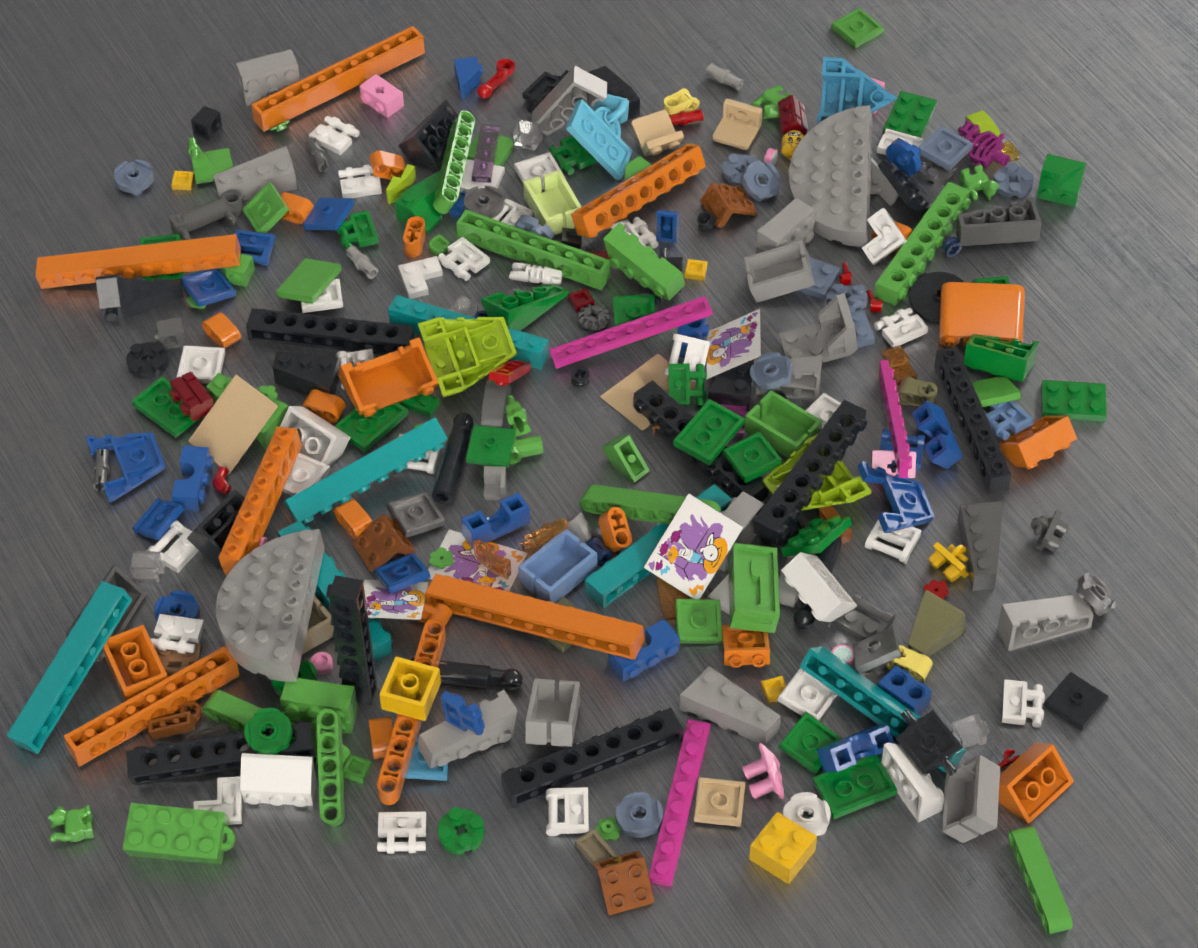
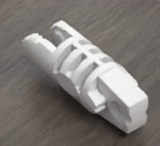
M514 262L512 265L513 271L509 275L511 280L530 281L537 284L542 282L543 285H560L562 281V271L546 266L544 268L537 265L531 266V264Z

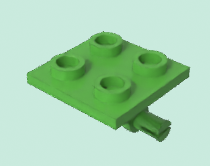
M191 137L188 139V153L191 155L196 184L213 182V175L233 168L229 148L203 152L197 145L196 138Z

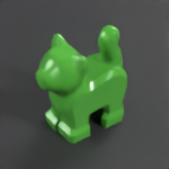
M779 84L765 90L761 96L751 103L755 107H759L761 104L764 105L763 120L778 118L777 103L791 95L788 91L784 95H780L778 92L783 91V88Z
M982 165L974 167L975 174L973 175L969 174V168L962 169L958 182L964 188L970 190L969 195L972 199L977 200V192L983 190V193L990 201L991 196L995 195L999 189L998 183L989 180L988 176L983 172Z
M508 395L506 398L507 405L505 406L506 417L509 425H512V429H516V437L531 432V428L527 423L525 408H522L512 395Z
M86 805L82 809H72L69 811L58 806L48 816V819L51 821V828L65 825L64 833L56 832L50 835L49 840L51 842H78L85 838H94L90 805Z

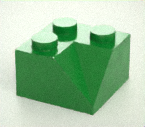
M1047 154L1041 170L1037 198L1076 207L1082 188L1086 163Z

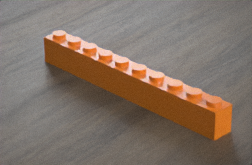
M412 26L251 104L253 120L265 132L363 84L376 74L379 76L424 54V37Z
M233 234L38 257L35 276L41 289L96 283V277L115 274L131 279L136 276L150 277L240 266L241 247L237 235Z
M435 574L425 592L427 603L432 605L442 603L448 606L452 613L632 660L636 659L645 640L643 625L635 622H627L614 617H607L594 612L450 576Z

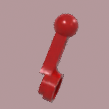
M500 59L497 61V73L485 84H481L477 88V94L480 98H489L492 95V91L514 73L515 62L513 60Z

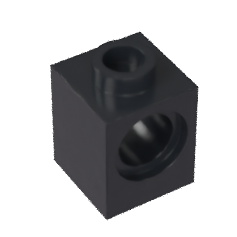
M203 106L191 119L193 134L210 140L222 127L220 112Z

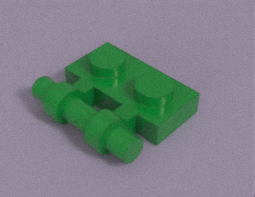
M572 135L560 140V147L556 148L555 145H551L548 148L555 161L559 162L560 168L567 172L568 175L574 173L575 170L572 167L574 165L582 169L597 162Z
M369 210L349 214L350 220L343 221L337 230L338 234L341 235L340 241L345 250L356 242L359 248L379 243ZM353 230L354 233L348 234V231Z
M669 364V395L681 406H690V398H695L696 406L703 407L704 399L707 398V392L704 390V381L706 380L704 365L697 364L696 372H690V364ZM690 380L696 381V390H690Z

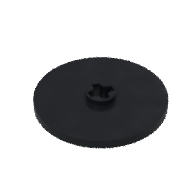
M947 272L925 274L912 285L910 304L913 310L923 319L939 323L942 285L947 282L964 281L958 276Z

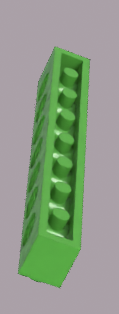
M951 182L946 184L908 237L907 242L903 244L876 282L875 298L894 306L900 300L905 299L908 288L912 287L917 280L918 274L924 272L927 261L933 259L937 247L940 248L942 246L944 237L950 235L954 223H957L958 215L962 214L963 210L969 208L971 203L969 189Z
M465 210L456 223L458 239L464 237L475 246L526 264H531L532 266L537 265L543 268L546 266L562 271V277L599 290L603 289L610 278V260L469 210Z

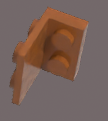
M711 183L700 199L706 211L715 215V225L717 227L723 228L733 213L751 216L758 214L753 202L749 200L745 190L740 186Z
M385 514L379 516L352 541L353 546L372 573H374L375 568L384 565L396 553L409 555L417 552L409 539L405 538L395 520Z
M639 851L593 863L594 872L600 879L609 915L654 903L645 858Z

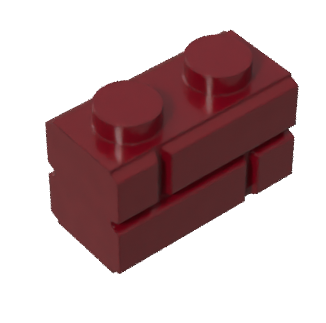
M789 95L777 103L781 131L786 134L789 131L796 130L805 136L808 133L805 106L794 95Z
M190 371L182 375V377L171 380L170 396L174 402H179L180 410L184 416L188 415L191 420L195 421L209 413L214 406L213 399L193 372Z

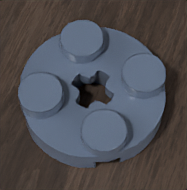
M730 154L722 166L723 179L725 178L730 186L744 188L740 181L743 173H739V170H745L748 165L754 161H759V159L755 156Z
M135 159V162L128 163V161L119 164L114 171V180L116 187L132 195H140L143 190L150 187L153 183L154 173L148 162Z
M752 162L745 168L740 178L746 192L756 201L768 200L776 195L780 189V174L768 162ZM758 177L764 178L763 184L758 181Z
M1010 162L1007 166H1003L995 172L994 181L999 185V189L996 192L1006 198H1012V196L1023 198L1032 190L1034 175L1024 167L1018 166L1017 163Z
M521 215L514 227L551 240L554 237V232L546 224L541 226L538 224L539 220L532 216Z
M834 284L832 290L826 295V304H828L836 295L845 293L850 313L856 312V308L861 307V310L864 309L868 303L867 293L862 285L844 286L843 284Z
M771 352L760 356L757 359L758 363L750 368V376L753 383L760 391L786 386L791 382L790 377L793 373L791 361L786 355L781 356L778 352Z
M645 792L630 793L623 798L620 804L618 803L616 807V823L624 836L643 838L656 834L660 830V825L663 821V809L661 803L657 799L655 801L651 798L650 794ZM637 811H641L643 815L645 814L642 818L634 817Z

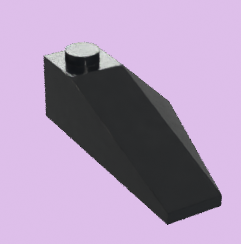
M606 66L588 72L607 82V94L626 98L629 101L627 120L640 116V98L631 86Z
M447 100L443 101L405 137L398 147L409 161L437 168L444 159L450 128L458 114Z
M117 274L96 277L99 307L103 322L125 320L184 297L181 281L156 278L153 281H148L138 276L135 279L123 278V275Z

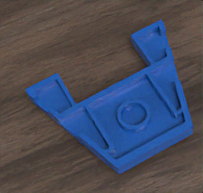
M153 432L125 434V437H113L112 435H104V438L86 437L92 456L95 455L98 449H101V453H103V449L108 451L114 450L124 477L103 483L109 503L166 469Z
M860 462L857 467L863 482L882 484L886 497L892 507L893 513L882 512L878 517L884 533L929 523L933 520L935 515L920 482L909 478H899L898 474L892 476L887 474L883 468L878 467L874 469L868 467L869 463Z

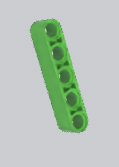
M323 709L317 715L319 808L321 819L329 826L336 827L342 824L345 818L342 722L335 711ZM329 716H334V723L331 726H324V720ZM330 739H334V747L329 750L325 749V743ZM335 762L336 769L331 773H326L327 764ZM330 786L337 787V792L333 796H327L326 794ZM331 809H337V817L333 820H328V812Z
M1034 826L1009 831L1008 836L1012 851L1045 932L1049 935L1072 929L1073 923L1070 912Z

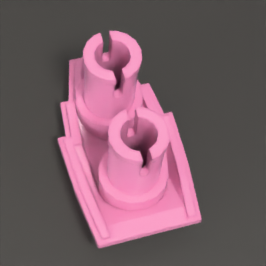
M759 743L761 759L744 765L742 768L748 780L766 771L769 775H767L768 778L749 785L751 794L754 799H757L774 791L778 794L779 798L783 799L784 788L782 785L780 763L771 751L762 743Z

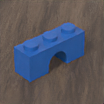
M926 401L912 412L917 428L923 431L931 440L925 445L931 462L948 469L963 457L943 408Z
M183 446L179 461L182 476L191 477L185 480L175 479L171 499L172 502L181 504L184 510L200 511L201 503H205V486H208L210 482L209 469L213 468L214 458L210 456L209 447Z
M518 492L501 500L499 510L490 517H485L482 511L479 510L461 518L462 535L470 547L475 549L530 524V508Z
M665 619L646 629V643L648 646L640 649L635 660L608 654V663L623 682L638 676L641 671L648 667H654L659 661L675 655L680 650V637Z
M874 725L817 749L824 772H839L857 764V759L883 753L884 744L894 743L888 725Z

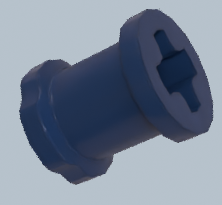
M595 537L587 542L586 545L597 553V565L603 566L608 560H611L613 552L606 549L601 544L602 541Z

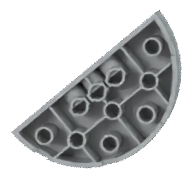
M870 105L838 112L814 126L796 147L789 167V183L793 200L798 198L815 209L813 231L830 241H840L843 245L863 247L869 243V222L867 219L870 218L873 125Z
M320 529L287 534L255 548L233 567L220 587L216 600V618L225 646L238 664L254 674L267 675L268 679L278 681H297L325 549Z

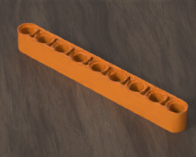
M430 619L425 623L415 655V662L438 668L446 642L445 625L441 620ZM401 714L397 715L377 781L379 800L385 805L395 804L400 798L422 720Z

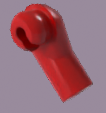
M220 466L212 480V485L217 492L227 495L232 488L225 480L229 471L227 468Z

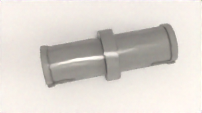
M713 63L708 65L706 69L707 75L719 80V83L727 84L737 91L742 88L743 79L730 74L729 70H723Z
M351 246L346 250V256L354 262V266L358 270H362L369 279L377 276L376 272H378V269L370 262L366 255L362 254L355 246Z

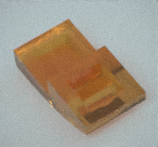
M901 345L881 350L883 359L888 360L890 368L894 370V380H896L898 386H900L902 379L905 377L918 380L917 373L909 364V356Z
M475 539L473 541L474 555L478 561L491 572L508 580L511 575V560L496 555L495 546Z

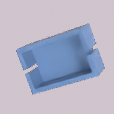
M565 528L518 567L519 583L533 594L536 592V596L540 600L556 603L585 580L590 573L597 570V553L584 542L580 544V539Z

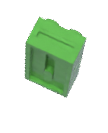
M734 543L728 560L730 628L775 633L780 617L777 548Z
M131 803L123 851L128 856L222 865L224 851H228L233 847L235 834L228 827L229 817L225 812Z

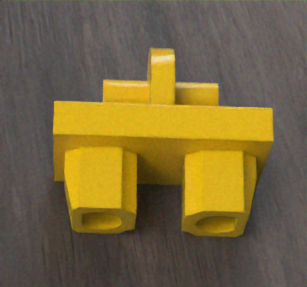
M938 541L933 545L935 551L928 558L929 563L938 570L946 562L949 566L943 571V575L951 583L960 576L965 579L969 575L965 570L966 566L963 564L968 560V557L964 555L966 552L964 545L961 544L955 547L951 544L948 549L952 553Z

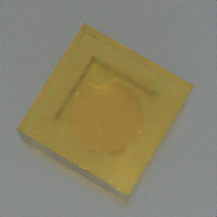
M1011 141L1003 143L1004 148L1002 152L1010 156L1009 162L1018 160L1020 153Z

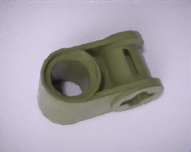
M911 377L902 379L897 390L900 404L920 407L925 403L926 399L935 405L937 404L935 396L938 388L934 383L916 380Z

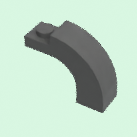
M487 380L482 405L481 426L504 428L506 398L511 394L512 384L507 383V386L496 385L495 381Z

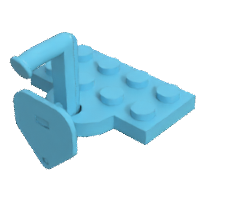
M607 94V98L604 101L596 102L591 109L581 99L576 102L565 129L616 180H619L623 177L625 165H627L632 154V150L620 138V124L628 119L629 101L626 98Z

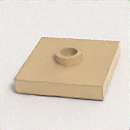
M699 777L694 822L741 827L746 782Z

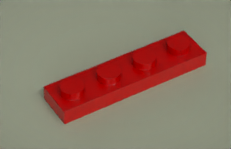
M510 360L491 370L488 380L495 381L496 385L507 386V383H512L514 380L530 372L531 363Z

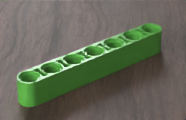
M461 111L450 128L433 202L436 211L442 214H447L459 196L475 124L474 116L467 111Z
M591 484L580 499L579 506L587 513L599 515L613 507H618L624 511L627 519L670 524L686 497ZM697 498L720 513L721 509L716 502Z
M214 690L202 707V711L207 717L242 733L247 721H250L255 712L262 709L221 690ZM315 732L317 756H314L312 758L313 764L318 766L317 733ZM292 737L290 743L294 742L296 737ZM328 740L325 743V749H332L335 745V740ZM342 744L344 765L350 756V750ZM331 762L327 764L325 770L333 772L336 769V763Z

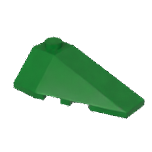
M441 170L407 189L395 201L397 219L407 223L408 219L414 216L423 218L426 234H429L440 223L442 213L436 211L433 202Z
M556 284L533 287L532 291L514 290V294L504 295L503 292L495 293L481 298V303L488 317H504L508 328L519 331L569 294V290Z

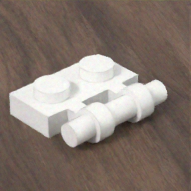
M326 116L324 122L329 125L319 124L309 134V138L315 137L320 146L341 156L352 145L350 136L358 137L360 131L349 123H342L336 117Z
M369 164L363 165L360 168L352 169V167H346V170H338L339 178L347 177V179L340 180L343 198L382 194L380 178L375 175L371 176L373 171ZM365 175V177L353 178V176Z
M635 217L633 224L626 219L610 227L611 231L621 223L625 226L624 231L629 235L635 234L639 238L638 241L645 248L646 244L650 245L653 249L658 246L656 236L648 230V225L640 217Z
M464 237L448 246L449 254L447 256L443 253L438 255V260L442 262V266L446 269L450 268L455 276L465 281L471 277L467 272L468 270L477 273L490 263V257ZM458 260L461 262V264L457 265L455 261Z
M911 308L900 309L894 315L884 316L880 318V321L874 323L877 331L882 329V336L892 348L928 333V326L917 314L911 316L913 315Z
M160 614L154 630L155 637L159 639L151 638L154 648H158L159 651L175 650L180 654H186V652L195 653L196 644H190V642L199 643L205 626L204 620Z
M1004 679L1002 723L1025 725L1026 718H1030L1033 727H1041V721L1044 719L1042 703L1045 701L1043 686L1036 684L1033 690H1028L1027 682ZM1027 700L1033 702V707H1026Z
M426 811L379 812L378 838H387V842H378V852L395 854V851H409V854L416 853V851H426V841H416V837H426ZM395 837H409L408 842H395Z

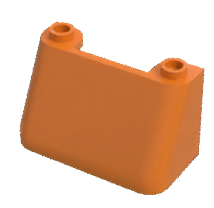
M944 283L941 287L938 346L954 347L960 342V338H971L973 334L1000 337L999 340L1012 342L1014 338L1019 339V343H1023L1025 288L1016 284Z
M420 338L410 340V345L404 348L403 346L398 347L397 351L361 364L360 361L356 362L354 367L351 362L341 365L338 376L359 415L369 417L374 415L376 410L420 394L427 396L435 392L434 388L437 387L438 381Z

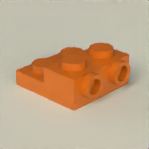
M722 625L724 666L730 665L733 668H738L741 665H753L755 667L770 665L768 632L730 628V625Z

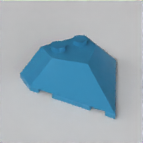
M823 57V86L820 113L818 112L817 124L838 112L859 106L870 105L871 113L898 99L859 69L850 65L844 58Z

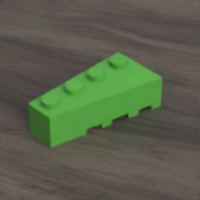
M619 223L603 238L610 265L615 269L623 271L627 277L637 280L644 288L648 287L658 297H663L670 301L685 286L682 272L665 258L659 259L650 246L646 248L642 246L638 241L639 238L633 233L631 235L627 234L624 231L625 226Z
M217 373L206 386L208 394L213 399V404L216 403L232 381L231 378ZM274 399V403L278 405L277 409L255 438L261 442L265 449L268 448L276 427H280L288 410L287 404Z

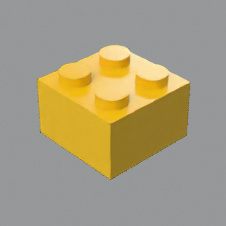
M395 657L379 694L381 709L426 721L441 684L440 668Z
M777 812L751 843L749 860L787 884H790L816 851L817 836Z

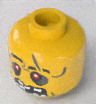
M792 130L782 137L781 152L789 160L792 159L796 147L804 137L800 131Z

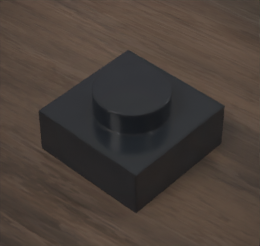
M562 227L560 243L580 249L582 236L577 235L574 229Z

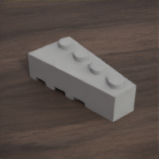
M574 66L533 110L531 128L546 136L552 134L566 125V121L570 119L577 101L583 99L590 108H593L596 102L604 101L607 98V82Z
M287 146L213 175L218 199L227 190L239 191L242 195V201L252 199L268 182L272 183L279 193L297 189L295 171Z
M1078 594L1002 604L997 631L1007 650L1011 651L1091 628L1094 614L1086 599L1080 598Z
M710 666L680 694V711L696 714L697 718L706 721L708 719L717 723L718 727L725 730L727 728L738 732V735L754 742L762 743L764 746L780 732L781 716Z
M505 690L498 692V698L490 702L485 699L478 703L485 724L482 735H476L469 729L465 732L446 722V720L419 735L418 750L430 769L444 766L458 758H465L476 751L486 750L492 745L507 742L513 737L517 708Z

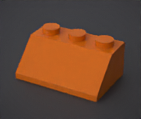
M1043 416L1034 421L1032 426L1010 435L1007 440H1001L998 444L1002 453L1016 467L1031 469L1038 465L1037 462L1053 457L1055 455L1054 452L1057 450H1064L1070 447V443L1075 441L1077 437L1068 416Z
M144 624L109 637L103 647L105 659L124 701L168 678Z
M1035 742L1000 774L999 802L1025 824L1032 822L1074 782L1053 744Z

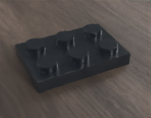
M883 160L878 167L904 203L925 215L930 208L928 206L930 203L923 195L919 194L920 189L918 186L910 182V175L903 169L900 171L894 163L889 164Z

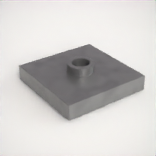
M427 491L387 503L388 511L405 538L445 526L446 520Z
M894 627L852 645L855 666L859 674L901 656L897 633Z

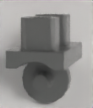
M1056 510L1053 517L1048 519L1044 515H1041L1040 518L1032 519L1030 525L1034 530L1033 533L1037 536L1040 535L1035 549L1041 551L1045 547L1055 552L1060 547L1062 540L1053 535V533L1062 537L1069 527V524L1060 519L1062 512Z

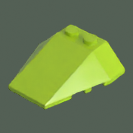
M438 317L418 323L426 355L437 378L438 389L443 397L465 391L488 375L491 370L501 366L517 355L504 317H477V319H464V317L445 319L444 317Z
M817 435L808 438L797 452L794 451L786 462L775 468L763 479V483L771 495L774 494ZM841 460L835 464L833 473L829 477L826 476L823 480L821 489L818 492L815 491L812 495L810 504L807 507L804 506L802 510L851 503L871 494V489L863 482L861 476L854 478Z

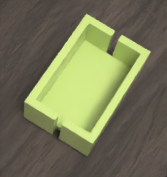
M560 170L543 175L544 192L541 189L540 176L523 181L524 199L529 208L534 211V216L539 220L538 223L541 226L545 224L549 226L554 235L560 234L562 227L575 229L571 213L582 206Z

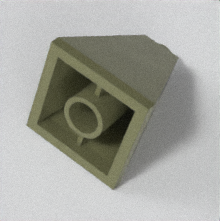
M926 590L910 635L908 649L930 657L966 632L965 612Z

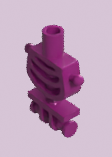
M968 120L965 121L963 127L958 128V135L964 136L965 139L973 143V149L969 152V156L975 164L974 167L982 165V167L987 168L993 161L1002 166L1008 164L1010 156L1002 152L1004 148L1002 139L1005 138L1004 133H1001L999 137L990 131L979 135L981 132L979 125H973Z

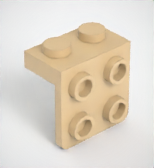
M726 98L723 103V118L716 128L712 139L739 149H749L762 126V108Z
M666 110L634 119L631 123L644 157L660 154L667 149H675L681 145L684 139L682 130L675 131Z

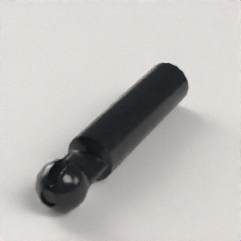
M459 413L453 419L452 431L448 436L432 491V498L441 504L451 503L454 497L469 444V435L474 426L473 418L468 413Z
M839 537L821 553H815V556L821 560L831 574L842 545ZM803 602L801 608L794 613V622L799 628L808 629L813 626L816 618L811 613L813 609L809 604Z
M441 660L438 665L441 683L479 688H489V686L505 688L509 691H515L522 685V674L513 668L501 670L492 669L491 666Z

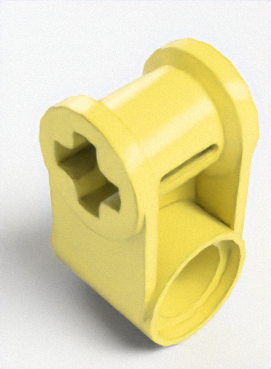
M683 88L664 99L663 110H666L668 115L680 113L683 110L685 112L694 111L698 108L700 101L695 97L693 98L689 91Z
M899 645L902 656L887 662V669L890 672L896 663V666L908 671L920 683H924L933 665L932 660L926 655Z

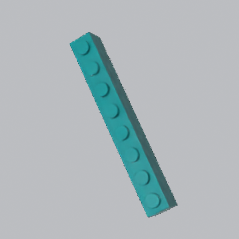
M399 295L395 296L388 308L390 324L413 326L414 333L420 334L418 323L434 318L457 319V317H464V319H477ZM508 328L517 355L510 360L531 363V368L542 370L549 357V339Z
M434 417L288 498L283 503L294 522L300 520L303 525H306L314 520L313 515L319 512L324 515L333 509L332 505L339 501L340 504H343L352 498L351 494L358 491L361 494L370 489L369 484L377 481L379 484L390 478L388 473L394 470L396 473H399L408 468L406 463L412 460L417 463L426 458V452L432 450L435 453L445 447L443 443L448 438L438 420Z
M715 484L708 489H704L696 497L716 502L721 511H725L732 500ZM661 523L655 525L648 534L639 537L629 548H624L618 556L608 560L598 571L590 573L585 579V593L604 609L652 573L645 569L644 566L670 524Z
M299 520L278 531L277 534L279 538L287 534L311 529L309 526L305 527ZM324 550L315 593L328 609L330 602L329 598L326 597L328 585L333 583L335 575L346 576L342 570L338 571L334 559L330 555L327 556ZM368 618L374 662L392 653L391 643H393V639L387 630L384 631L381 628V622L378 618Z
M102 581L95 590L93 597L83 609L80 618L71 629L64 644L59 648L51 665L46 669V673L35 687L30 699L23 706L17 720L10 727L7 737L15 745L35 754L40 752L133 600L124 589Z
M823 646L809 649L800 665L801 669L877 724L888 725L891 734L895 737L906 730L909 724L901 714L903 711L906 714L905 710L909 709L865 676L859 674L858 671ZM909 709L916 719L920 718L918 714ZM963 747L952 755L950 762L954 766L959 764L966 749ZM942 766L938 767L943 772H946Z

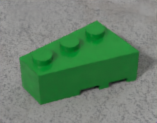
M978 334L971 336L966 344L963 363L972 369L990 372L992 375H1000L1013 381L1023 382L1036 362L1039 341H1032V344L1019 343V339L1014 338L1012 342L999 341L1000 337Z

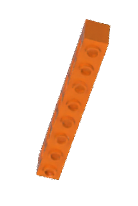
M685 144L572 212L571 217L577 235L593 238L601 230L612 227L614 222L625 219L629 213L640 210L642 205L656 200V197L660 194L667 193L675 185L684 183L688 177L697 175L701 169L706 167L700 145Z
M276 427L218 557L224 575H228L241 559L259 546L302 448L296 428Z
M226 646L221 647L64 735L68 752L79 767L149 728V720L170 716L179 711L184 703L189 701L195 702L239 677L237 662L230 655Z

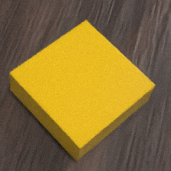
M174 171L171 183L172 190L191 191L195 178L194 172Z
M688 259L684 278L704 281L708 261Z
M783 676L761 681L760 686L768 704L777 702L779 695L785 689L786 683Z

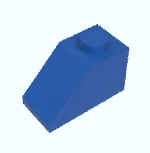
M477 56L454 59L455 75L461 99H465L481 83L480 75H483L482 63L478 64Z
M657 210L656 241L676 243L680 226V212Z

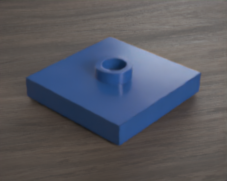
M319 198L302 225L305 230H338L355 203L352 198Z
M219 268L181 277V284L198 307L236 296V290Z
M414 553L374 569L375 576L390 594L431 578L429 570Z

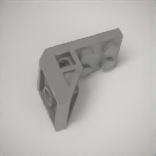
M845 293L836 295L818 313L819 323L779 333L784 355L789 359L823 355L824 363L850 356L858 350L855 326Z

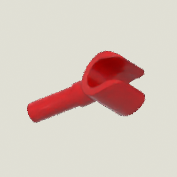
M843 262V273L839 274L840 283L843 285L852 284V273L848 271L847 263Z
M867 290L866 293L870 299V311L882 312V300H875L872 291Z
M1007 749L1004 752V759L998 764L1000 770L1009 763L1012 764L1020 757L1016 755L1013 759H1010L1015 753L1013 749Z

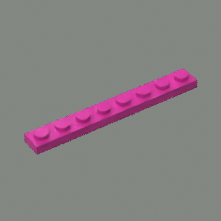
M706 296L551 348L549 352L557 369L713 315L712 309Z
M880 360L879 382L899 478H908V469H912V456H909L910 446L909 443H906L907 431L904 430V418L901 417L902 409L901 405H899V394L896 393L894 370L890 368L888 360Z
M688 719L649 872L650 883L672 887L711 723Z

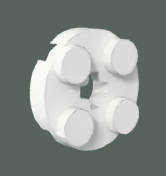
M802 792L792 796L791 800L785 804L783 815L816 836H819L827 831L831 811L824 799L822 801L814 793ZM806 811L809 815H813V817L805 819L802 817L803 812Z

